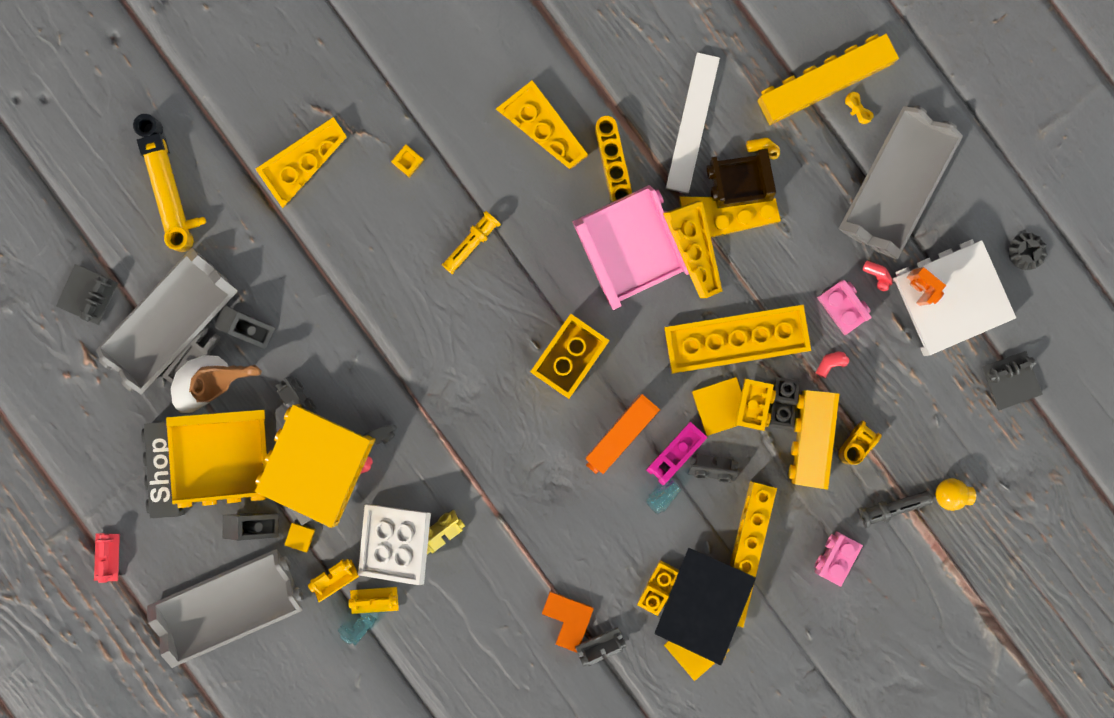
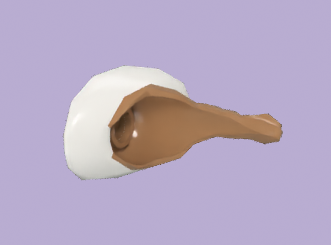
M203 355L189 360L175 374L171 385L172 403L180 413H192L206 406L227 391L230 383L235 379L261 375L262 370L256 365L245 367L228 366L227 362L219 356Z

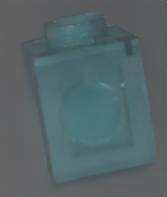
M371 614L367 615L365 619L361 616L352 627L355 631L345 624L340 626L337 631L341 634L340 638L350 645L353 643L356 646L377 619Z

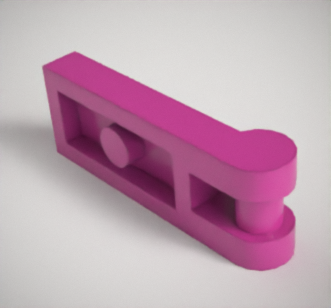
M689 421L646 468V471L650 475L653 473L662 486L665 485L708 437ZM663 462L670 467L666 472L659 467Z

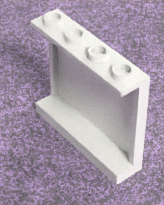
M973 239L960 244V250L953 252L950 248L939 253V259L931 261L930 258H927L917 263L918 268H926L947 285L942 290L944 292L943 297L936 304L932 302L930 305L919 306L916 303L924 291L919 292L909 284L911 282L907 278L911 272L909 267L895 272L897 277L892 279L893 282H896L923 346L920 349L923 356L932 355L1016 319L982 240L974 243Z

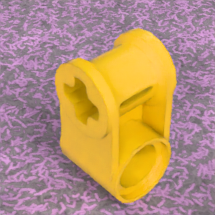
M860 421L852 430L845 443L840 447L838 452L839 459L849 465L860 464L870 450L876 446L882 435L879 432L875 433L867 427L865 421ZM850 448L856 451V457L852 461L847 457V451Z

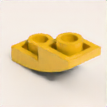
M659 560L637 605L658 616L669 597L679 570Z

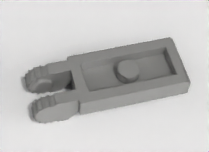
M205 326L174 359L162 377L172 384L176 372L187 361L203 355H210V351L216 346L221 337L217 334L213 335L207 344L202 347L198 343L208 333L209 328Z

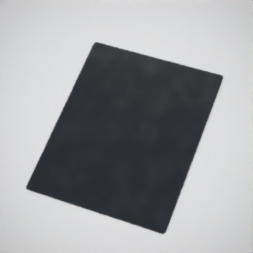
M688 548L655 630V635L718 665H722L756 577Z

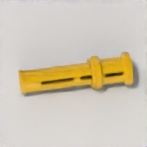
M487 211L483 213L484 216L475 226L472 225L469 231L471 233L446 261L441 264L452 275L481 241L483 243L488 240L487 236L496 226L499 227L501 225Z

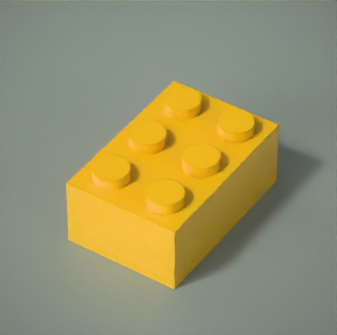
M570 314L530 373L570 399L610 340Z

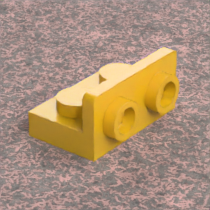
M744 379L735 425L764 431L765 427H769L771 413H768L770 404L774 403L776 396L773 384Z

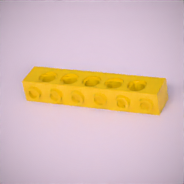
M750 481L729 566L756 577L777 488ZM752 590L737 626L744 627Z

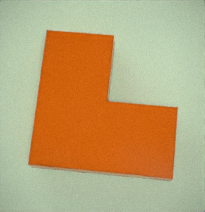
M550 591L542 614L563 622L555 645L578 653L575 646L582 642L594 607Z

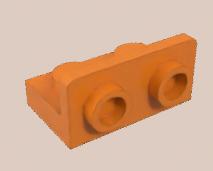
M926 268L913 269L907 276L911 280L909 284L919 292L924 291L923 295L916 302L919 306L930 305L932 302L936 304L943 297L944 292L942 290L947 285Z

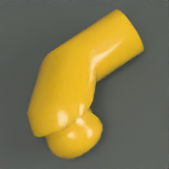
M769 138L746 141L748 152L768 148L770 159L774 160L780 156V148Z

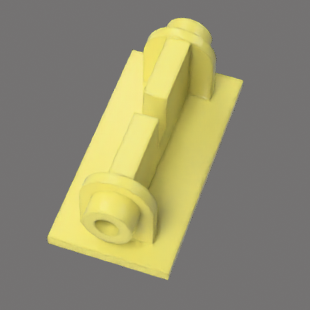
M454 510L443 514L438 519V522L429 527L427 554L430 552L433 554L446 544L442 538L443 535L451 540L463 531L462 528L465 527V524L461 519H458Z

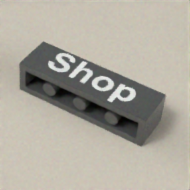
M166 422L146 423L141 432L142 441L145 443L146 452L143 453L144 466H147L144 485L146 490H148L149 497L146 500V511L150 514V518L185 515L184 508H178L177 504H172Z

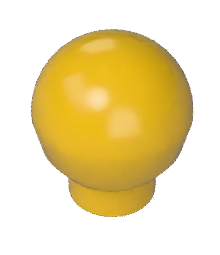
M945 479L936 488V500L946 510H960L965 505H973L975 503V489L966 486L964 482L958 479Z

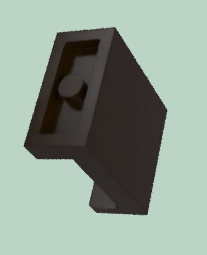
M768 148L758 150L756 156L717 161V156L711 158L710 165H707L708 179H712L713 182L711 197L713 201H716L717 208L773 201L776 188Z

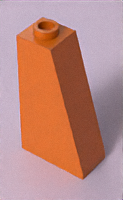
M639 394L585 457L588 461L586 466L595 474L599 471L604 474L660 409L643 394Z

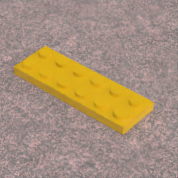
M804 305L664 327L671 374L811 351Z

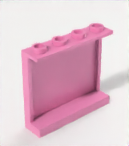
M650 185L572 221L608 304L613 310L621 307L620 301L681 272H684L686 275L689 274L663 215L665 213L661 206L664 203L663 197L659 190L655 191Z

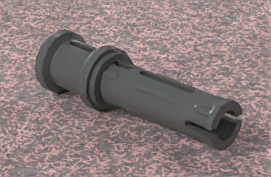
M926 490L893 502L886 503L881 501L873 507L866 509L861 507L859 508V515L864 527L869 528L871 524L881 521L889 522L893 516L932 505L933 501L929 491Z

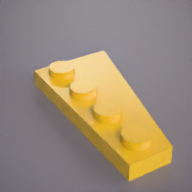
M533 80L496 108L498 112L570 170L589 156Z
M333 117L257 167L256 171L280 206L284 208L344 142L347 136Z
M679 196L680 206L695 201H703L711 238L781 221L776 198L768 202L717 208V203L712 200V197Z
M695 201L663 213L699 297L708 298L722 292L703 201Z

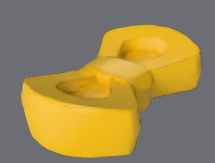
M851 92L846 96L845 104L852 108L850 114L852 116L856 114L858 121L862 124L871 122L874 117L873 112L863 107L859 93Z

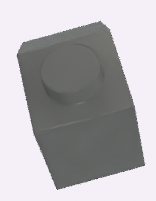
M226 305L223 307L215 324L216 328L264 349H266L275 329Z
M242 513L223 515V539L240 541L279 537V514Z

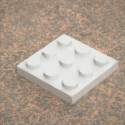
M371 504L365 505L358 575L424 585L431 513Z

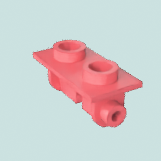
M96 533L94 581H98V583L118 581L120 534Z

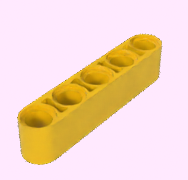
M602 116L597 120L595 133L612 203L617 201L615 194L618 191H623L629 195L632 193L617 123L610 116ZM607 123L611 125L612 131L610 133H603L599 127ZM613 146L617 149L618 153L615 156H608L605 153V148ZM612 169H620L623 176L619 179L612 178L610 175Z

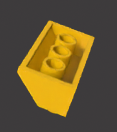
M802 390V395H798L797 408L800 409L799 418H796L794 422V432H797L796 441L792 442L791 455H794L793 465L790 464L788 478L791 479L792 484L828 490L839 403L838 393Z

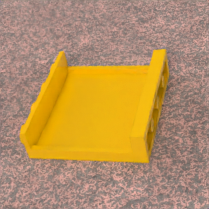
M294 404L287 409L284 415V420H286L284 426L275 435L274 441L276 444L274 449L270 450L266 456L265 463L267 465L264 472H260L255 484L257 488L255 492L333 528L339 524L376 439L368 435L362 436L302 408L301 404Z
M264 410L166 417L172 504H177L178 508L192 507V502L201 501L202 506L216 505L217 500L227 499V503L241 502L243 497H251V501L265 500V496L255 492L257 488L255 484L260 472H264L267 465L265 463L267 451Z

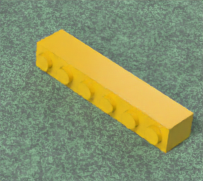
M887 33L880 37L878 34L865 40L866 44L860 47L857 44L849 47L844 51L845 54L838 58L836 55L823 61L824 65L818 68L813 65L803 71L804 75L795 78L793 75L782 81L783 85L776 89L774 86L763 90L761 92L762 96H760L757 102L769 125L893 65L899 57Z

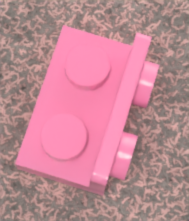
M842 280L817 298L841 332L847 335L872 317L869 314L871 312L869 306L863 300L860 302L855 295L857 291L852 283Z
M836 531L834 535L831 534L825 545L827 549L823 556L820 555L814 567L816 568V574L841 587L863 545Z

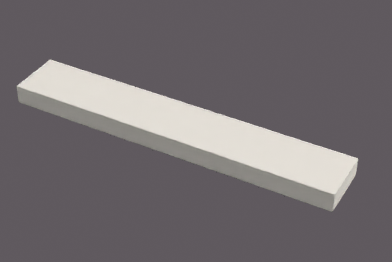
M702 53L696 54L665 188L667 190L684 194L689 193L719 64V57Z

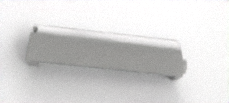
M903 106L839 227L840 231L857 242H864L871 246V249L898 259L963 137L956 129L957 126L949 121H944L943 123L933 121L926 114L927 111L920 106H914L913 108Z
M192 247L96 349L100 358L98 361L105 368L110 369L112 367L119 372L122 379L121 384L131 392L135 390L142 395L238 290Z
M275 549L148 605V624L159 636L160 655L170 667L178 666L301 612L302 606L300 601L304 598L300 588L295 586L289 569H291V566L286 556L282 557L279 551Z

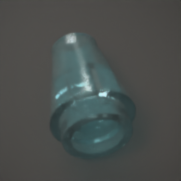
M671 480L650 493L646 503L656 514L665 512L681 489Z

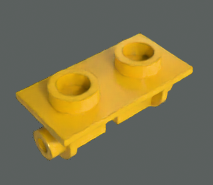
M342 559L339 563L328 569L330 574L327 575L323 572L310 580L311 583L308 584V588L311 592H315L318 602L326 599L359 577L352 559H346L345 561Z
M397 587L350 590L349 608H351L352 614L399 611Z

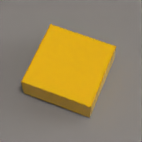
M405 144L391 163L410 178L423 163L424 159Z
M294 522L291 523L285 546L307 553L315 529L301 526Z

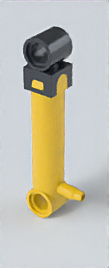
M140 114L134 119L133 129L135 133L142 137L136 140L140 155L145 159L165 232L164 242L170 249L186 252L191 249L194 243L189 229L206 224L205 217H197L186 220L168 157L170 153L166 138L162 135L163 126L153 116ZM152 122V129L149 132H144L145 125ZM178 234H182L183 242L176 245L175 237Z

